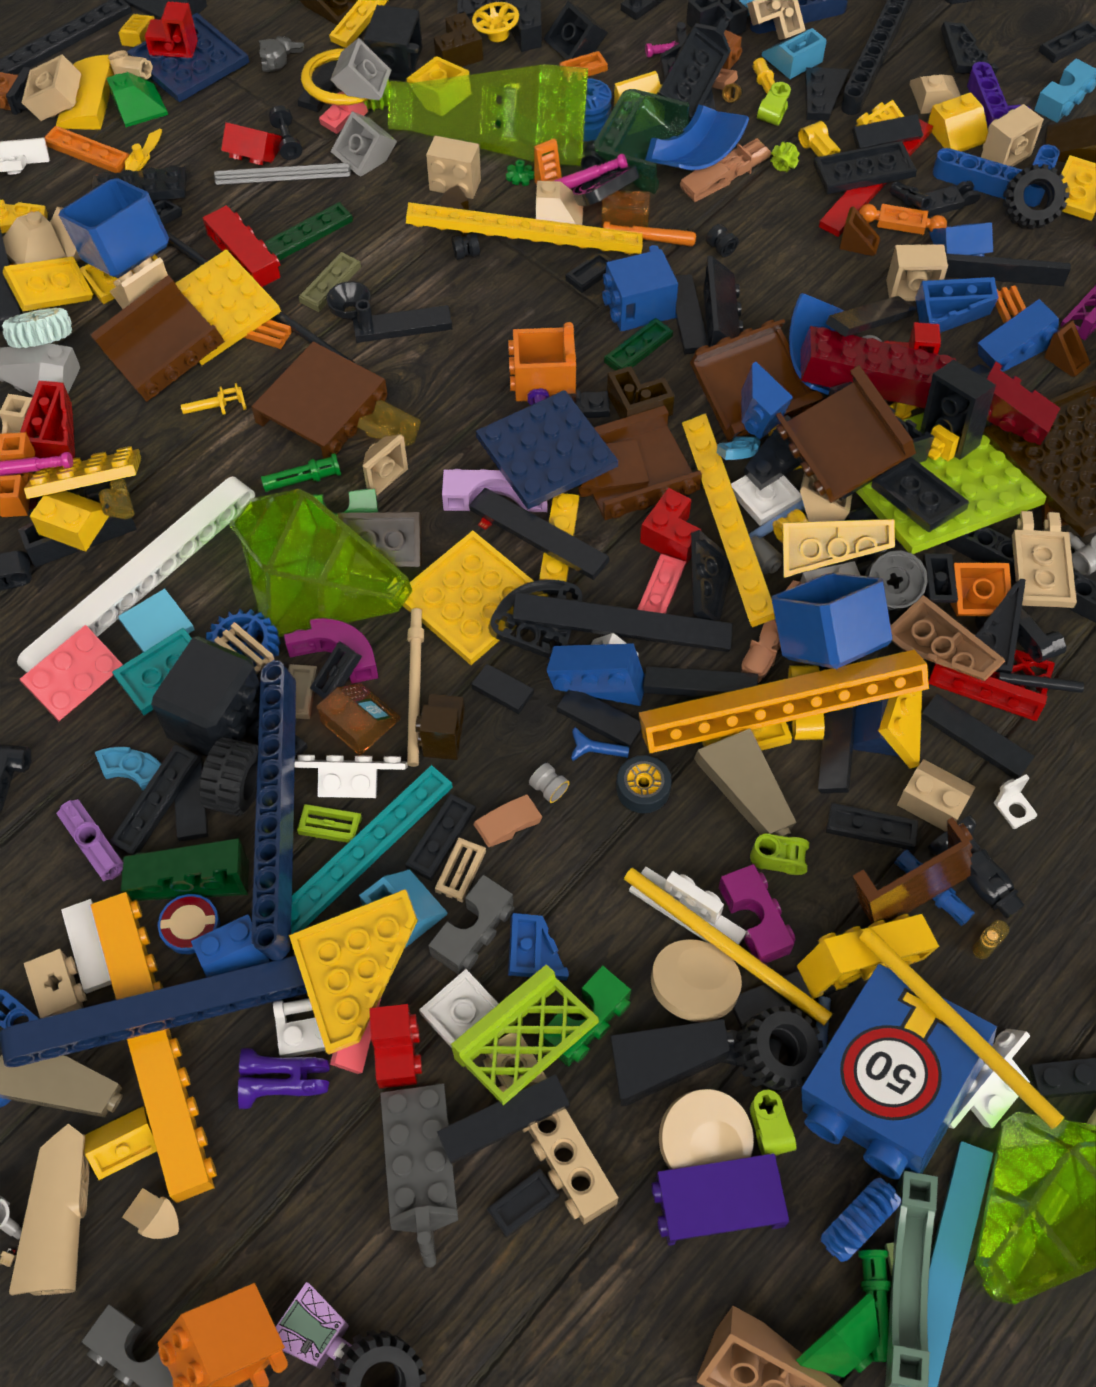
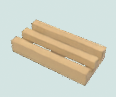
M235 622L231 625V630L228 631L226 629L221 638L217 637L214 639L216 644L235 651L226 644L230 641L246 656L251 658L257 664L254 667L256 674L267 663L274 660L271 652ZM235 635L239 636L244 642H246L251 648H253L257 653H259L264 659L262 660L259 656H257L246 645H244L240 640H238L235 637Z
M458 838L437 882L435 892L439 894L444 893L446 897L451 899L452 897L457 898V901L463 903L486 853V847ZM465 847L467 850L450 887H447L445 884L462 848ZM476 851L477 853L462 883V886L460 890L457 891L456 888L468 865V862L473 852Z

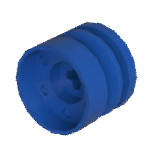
M583 78L568 85L565 90V130L568 135L580 141L598 140L607 135L611 124L610 110L612 99L611 90L607 84L593 78Z

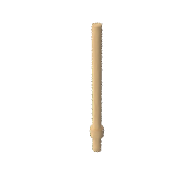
M419 608L411 609V628L408 629L407 641L410 642L407 765L411 767L419 765L418 733H416L415 727L417 716H420L421 643L424 642L422 610Z

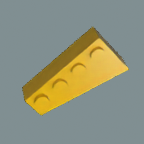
M894 519L783 523L784 578L895 547Z
M903 914L893 919L892 922L885 923L884 920H879L868 926L908 965L924 960L939 947L923 914L911 917L908 914ZM856 926L838 936L835 933L824 935L818 940L819 944L797 965L812 999L823 996V992L831 985H835L837 991L848 987L849 983L858 980L860 977L864 981L868 980L878 964L888 968L859 939L860 935L867 928L861 929L860 926Z

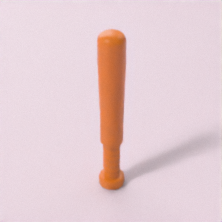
M605 221L603 228L642 233L643 240L684 246H694L696 242V233L692 231L642 226L626 227L612 225L609 221Z

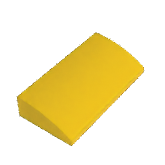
M109 55L88 57L73 64L81 73L80 86L75 99L76 103L70 110H64L59 113L56 126L63 129L101 130L110 95V88L106 78L114 76L108 58Z

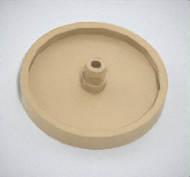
M681 940L666 946L656 957L651 972V986L662 1006L672 1014L694 1022L714 1021L728 1014L735 1006L742 986L741 974L734 960L711 943L700 940Z
M694 1090L677 1098L666 1110L660 1125L659 1145L663 1159L670 1170L751 1157L753 1130L748 1115L735 1099L716 1090Z

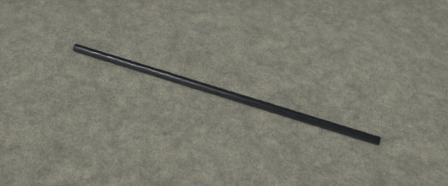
M166 230L169 236L168 243L200 266L209 261ZM281 311L274 316L282 324L291 326L292 331L309 343L314 341L352 361Z

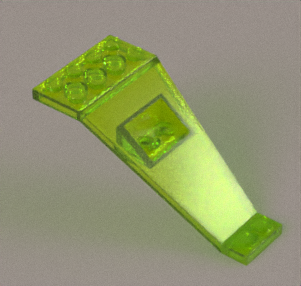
M543 64L415 83L389 81L388 129L408 130L433 137L440 136L479 144L480 149L534 162V146L555 138L560 164L581 166L588 68ZM498 95L503 99L500 105L496 102ZM497 119L501 121V127L499 129L495 127V121Z

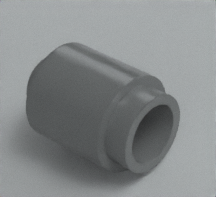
M758 536L750 538L762 573L772 574L776 572L782 564V554L764 538H759Z

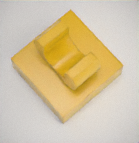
M938 424L931 432L935 437L928 457L933 460L942 457L948 462L955 456L960 437Z

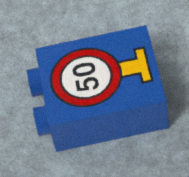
M878 964L802 1087L803 1112L808 1114L805 1124L812 1132L830 1143L839 1144L842 1137L845 1136L866 1148L867 1150L863 1155L864 1160L873 1169L886 1177L897 1180L903 1171L923 1174L985 1063L890 969ZM943 998L993 1047L997 1026Z

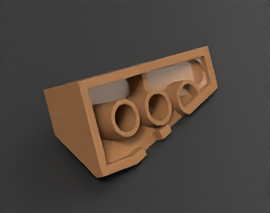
M924 595L891 625L892 642L903 651L915 649L923 659L982 681L989 678L1005 662L1003 657Z
M735 1306L731 1307L717 1327L697 1376V1382L705 1387H842L825 1372L800 1366L796 1359L802 1353L764 1322Z

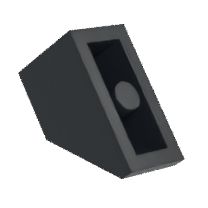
M924 554L922 563L927 571L928 583L923 595L933 603H957L958 594L952 554Z

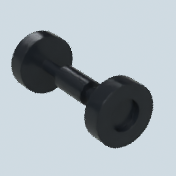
M276 106L269 112V119L273 127L280 129L283 138L279 144L280 155L286 160L297 159L302 154V146L298 139L291 137L288 128L292 122L291 112L285 106Z

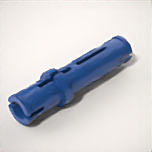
M905 850L894 862L906 874L922 865L909 850ZM949 888L932 898L936 902L935 905L949 913L960 926L966 924L975 914L973 910L955 895L956 891L953 888Z

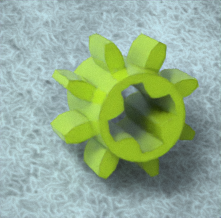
M782 142L780 146L776 145L771 152L773 157L770 161L773 162V166L779 171L788 172L790 168L795 169L799 162L797 158L800 152L797 151L796 146L792 143Z

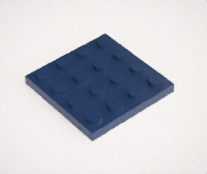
M198 13L192 15L198 39L192 58L149 55L146 41L127 51L128 56L142 57L151 61L153 69L150 78L178 102L187 99L249 63L248 55Z
M565 390L476 430V438L527 510L618 467V459Z

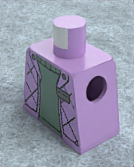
M306 1282L276 1326L285 1346L282 1351L321 1369L329 1357L333 1360L336 1357L342 1358L344 1352L341 1349L345 1344L349 1347L352 1346L342 1338L349 1325Z

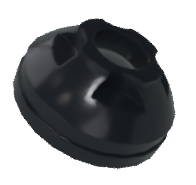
M354 281L335 285L329 290L326 298L330 311L343 319L353 320V318H357L356 310H344L349 306L356 307L355 305L359 300H367L371 305L369 289L365 285Z

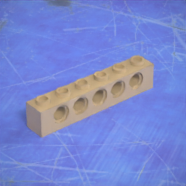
M509 1033L499 1039L498 1046H516L517 1033ZM521 1036V1046H528ZM485 1054L486 1059L483 1060L485 1067H492L493 1054ZM498 1054L497 1067L515 1065L516 1054ZM520 1054V1067L532 1068L538 1063L533 1054ZM542 1071L522 1090L547 1079L544 1072ZM497 1075L502 1084L499 1087L502 1092L514 1083V1077ZM566 1109L522 1130L524 1133L529 1130L535 1141L531 1143V1146L540 1161L546 1159L551 1171L548 1172V1176L557 1190L561 1188L564 1190L568 1197L565 1205L574 1220L579 1217L583 1225L617 1205V1194ZM544 1120H551L555 1123L556 1129L551 1133H543L539 1130L538 1126ZM560 1148H567L572 1152L573 1157L567 1162H561L556 1159L555 1153ZM579 1176L585 1177L590 1182V1187L585 1191H577L571 1184L573 1179Z

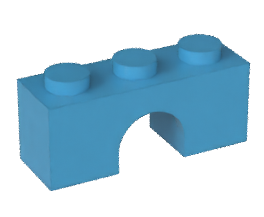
M1075 59L1064 69L1059 84L1052 81L1040 92L1034 111L1055 122H1058L1064 115L1068 116L1075 104L1079 105L1084 96L1094 90L1096 86V68Z

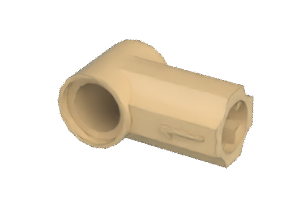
M124 50L113 52L108 56L114 75L129 72L146 80L151 77L153 66L151 61L146 60V58L128 56L127 51Z

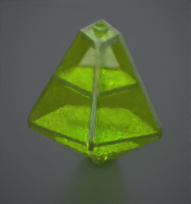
M301 489L251 498L236 518L230 521V527L242 544L259 613L261 612L265 619L270 618L271 626L277 628L279 637L296 630L311 629V619L325 618L348 623L398 612L413 592L409 579L405 574L313 495Z
M1016 1112L1002 1122L974 1263L984 1279L982 1285L992 1299L1015 1305L1096 1268V1125L1063 1120L1056 1128L1051 1129L1038 1115Z

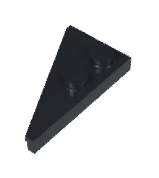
M1020 579L1013 585L1002 602L975 635L1005 659V662L995 672L1011 673L1013 670L1026 579Z

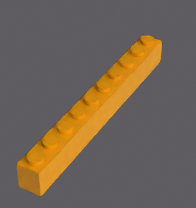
M914 649L845 665L838 669L831 668L639 712L643 739L649 753H654L740 733L750 728L751 730L927 690L929 689L927 663Z
M124 892L90 904L116 1000L163 989L161 982H156L153 972L158 971L153 954L148 955L145 946L150 944L149 936L145 927L140 928L138 918L142 917V912L138 901H132L128 894ZM165 1029L127 1039L169 1196L178 1203L215 1188L212 1178L217 1176L212 1158H206L203 1147L207 1146L208 1142L203 1127L197 1128L194 1116L199 1115V1110L194 1097H189L186 1086L191 1085L186 1068H180L177 1057L182 1056V1051L177 1038L172 1039L170 1030Z

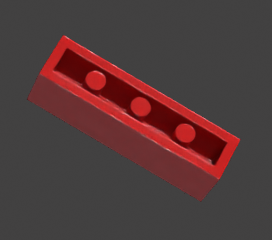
M226 205L203 217L208 237L222 252L227 249L261 287L280 278L278 268L280 267V262L274 253L271 254L267 250L265 243L255 237L250 226L243 224L237 212L233 213Z

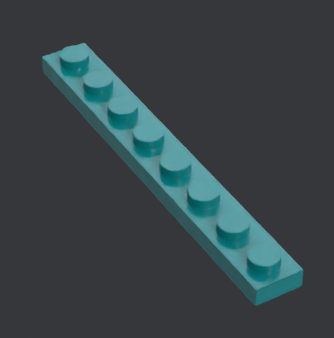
M431 765L292 895L291 934L304 930L453 788L452 782Z

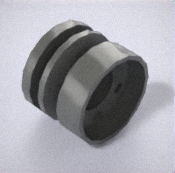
M902 550L890 551L875 559L866 569L864 575L867 577L883 578L888 611L900 610L916 603L924 594L928 583L927 571L922 561L912 553ZM890 575H892L893 579L898 578L899 583L895 585L896 589H894L893 585H887V581L891 579Z

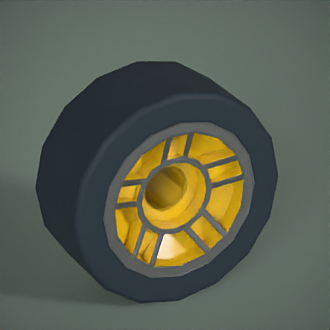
M648 755L635 756L628 759L620 767L616 780L619 800L629 810L637 813H652L660 809L667 802L672 785L671 773L667 766L658 758ZM640 782L641 784H645V785H646V784H649V786L643 788V787L639 786L638 783Z

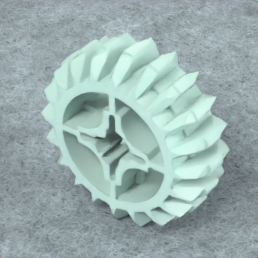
M56 307L15 315L5 320L2 325L4 338L7 340L8 345L14 348L35 347L59 341L61 338H66L70 335L72 331V323L67 311Z

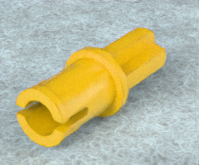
M758 58L753 62L754 65L752 67L757 74L758 84L762 85L768 94L771 86L775 83L773 79L774 74L768 68L765 59Z

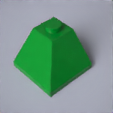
M129 72L106 78L113 101L125 127L168 115L154 83Z
M868 1293L796 1359L799 1365L840 1377H845L854 1368L858 1373H861L874 1361L870 1353L880 1344L873 1296Z

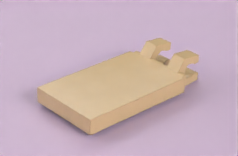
M1021 511L1020 518L1017 519V530H1014L1012 534L1016 582L1020 579H1026L1022 605L1074 608L1077 601L1069 532H1061L1060 513L1049 512L1047 514L1048 520L1043 522L1044 531H1034L1033 513L1031 511Z

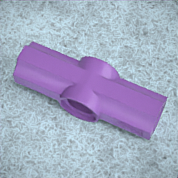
M78 799L69 800L61 805L56 813L101 879L103 881L113 880L119 876L123 870L122 860ZM95 837L92 842L86 843L89 838Z

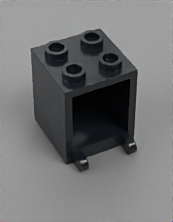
M377 5L364 37V44L391 69L388 79L407 81V77L417 71L415 67L422 50L419 10Z

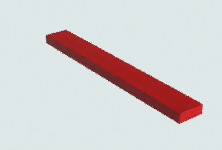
M919 119L923 132L922 138L903 142L909 156L932 133V125ZM886 183L847 190L820 220L819 227L839 237L844 231L849 209L854 206L859 212L860 208L868 204Z

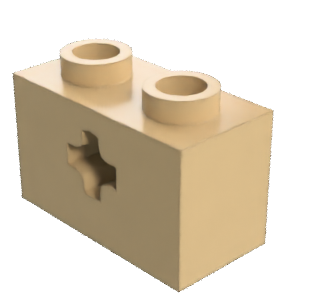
M57 949L24 963L40 1019L84 1008L82 1002L87 999L80 983L76 984L74 975L78 973L72 956L66 957L61 949Z

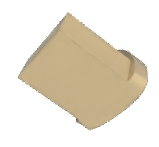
M143 1188L122 1217L139 1228V1234L148 1238H168L177 1235L179 1232L177 1214L171 1202L165 1197L158 1198Z

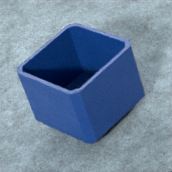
M118 178L108 180L59 212V217L81 259L116 278H120L168 245L169 236L148 192Z
M828 573L772 596L782 656L788 660L838 669L888 646L892 641L883 578Z

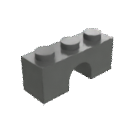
M485 875L480 878L465 898L467 909L478 917L477 922L467 929H459L446 922L429 944L430 955L458 975L465 968L469 970L473 967L479 956L477 954L483 945L488 946L497 932L495 930L501 921L506 922L514 911L513 894Z
M108 1304L82 1340V1343L90 1348L86 1355L101 1366L109 1362L117 1368L113 1375L129 1387L133 1382L140 1387H173V1378L168 1366L162 1363L159 1350L146 1362L136 1361L133 1355V1345L143 1328L121 1311Z

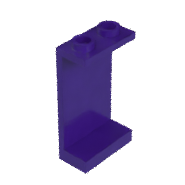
M775 1153L658 1171L656 1182L651 1183L654 1202H660L663 1215L657 1217L660 1236L667 1238L668 1246L675 1245L676 1240L770 1225L772 1229L786 1227L789 1223Z

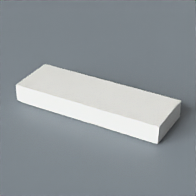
M91 899L61 909L83 991L86 994L112 984L90 905L93 904Z

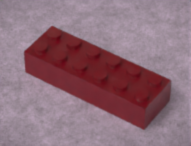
M810 326L801 348V381L826 387L853 382L850 370L860 365L884 400L925 408L933 373L952 360L956 361V358L929 353L922 349H911L900 344L880 342L874 338L867 339L854 335L844 337L840 333L825 327Z

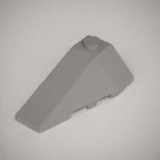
M44 344L28 348H0V381H6L12 384L15 389L30 393L32 397L39 380L62 382L69 393L80 369L72 347Z

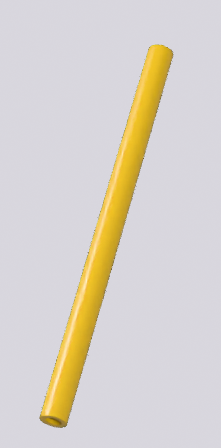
M632 867L624 877L625 881L821 1025H826L833 1015L832 1012Z
M871 928L863 931L859 939L1051 1129L1056 1128L1063 1121L1064 1116Z

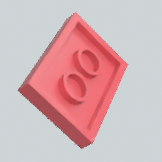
M84 625L21 677L19 681L60 722L113 677L112 672L123 664Z

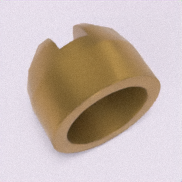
M736 83L727 84L722 91L724 100L730 103L737 101L742 94L740 86Z

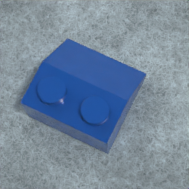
M974 223L949 226L947 228H935L930 232L933 244L944 245L946 254L985 256V253L993 252L992 223Z
M757 362L752 364L741 390L742 423L746 430L760 440L779 424L776 414L781 412L784 417L793 396Z
M248 914L191 941L207 978L270 962L269 958L252 944V921Z

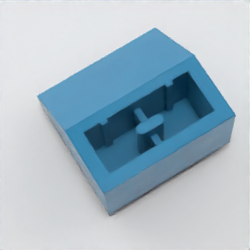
M811 28L763 51L762 56L786 77L791 79L805 72L806 67L812 68L823 62L827 40Z
M411 870L384 876L359 895L362 906L404 889L407 890L418 921L405 948L447 915V911Z

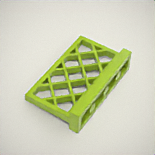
M546 964L451 1044L455 1060L462 1067L466 1066L504 1106L599 1023V1019L555 977V972ZM555 990L564 997L563 1006H546V998ZM528 1013H541L540 1026H522L523 1018ZM545 1013H563V1026H544ZM567 1013L582 1014L587 1020L580 1026H567ZM505 1033H517L516 1046H498L499 1038ZM522 1033L539 1034V1047L521 1046ZM544 1034H562V1042L556 1047H543ZM480 1054H493L492 1067H478L473 1060ZM498 1054H516L515 1067H497ZM520 1054H538V1063L532 1068L519 1067ZM496 1075H514V1083L502 1092L495 1085Z

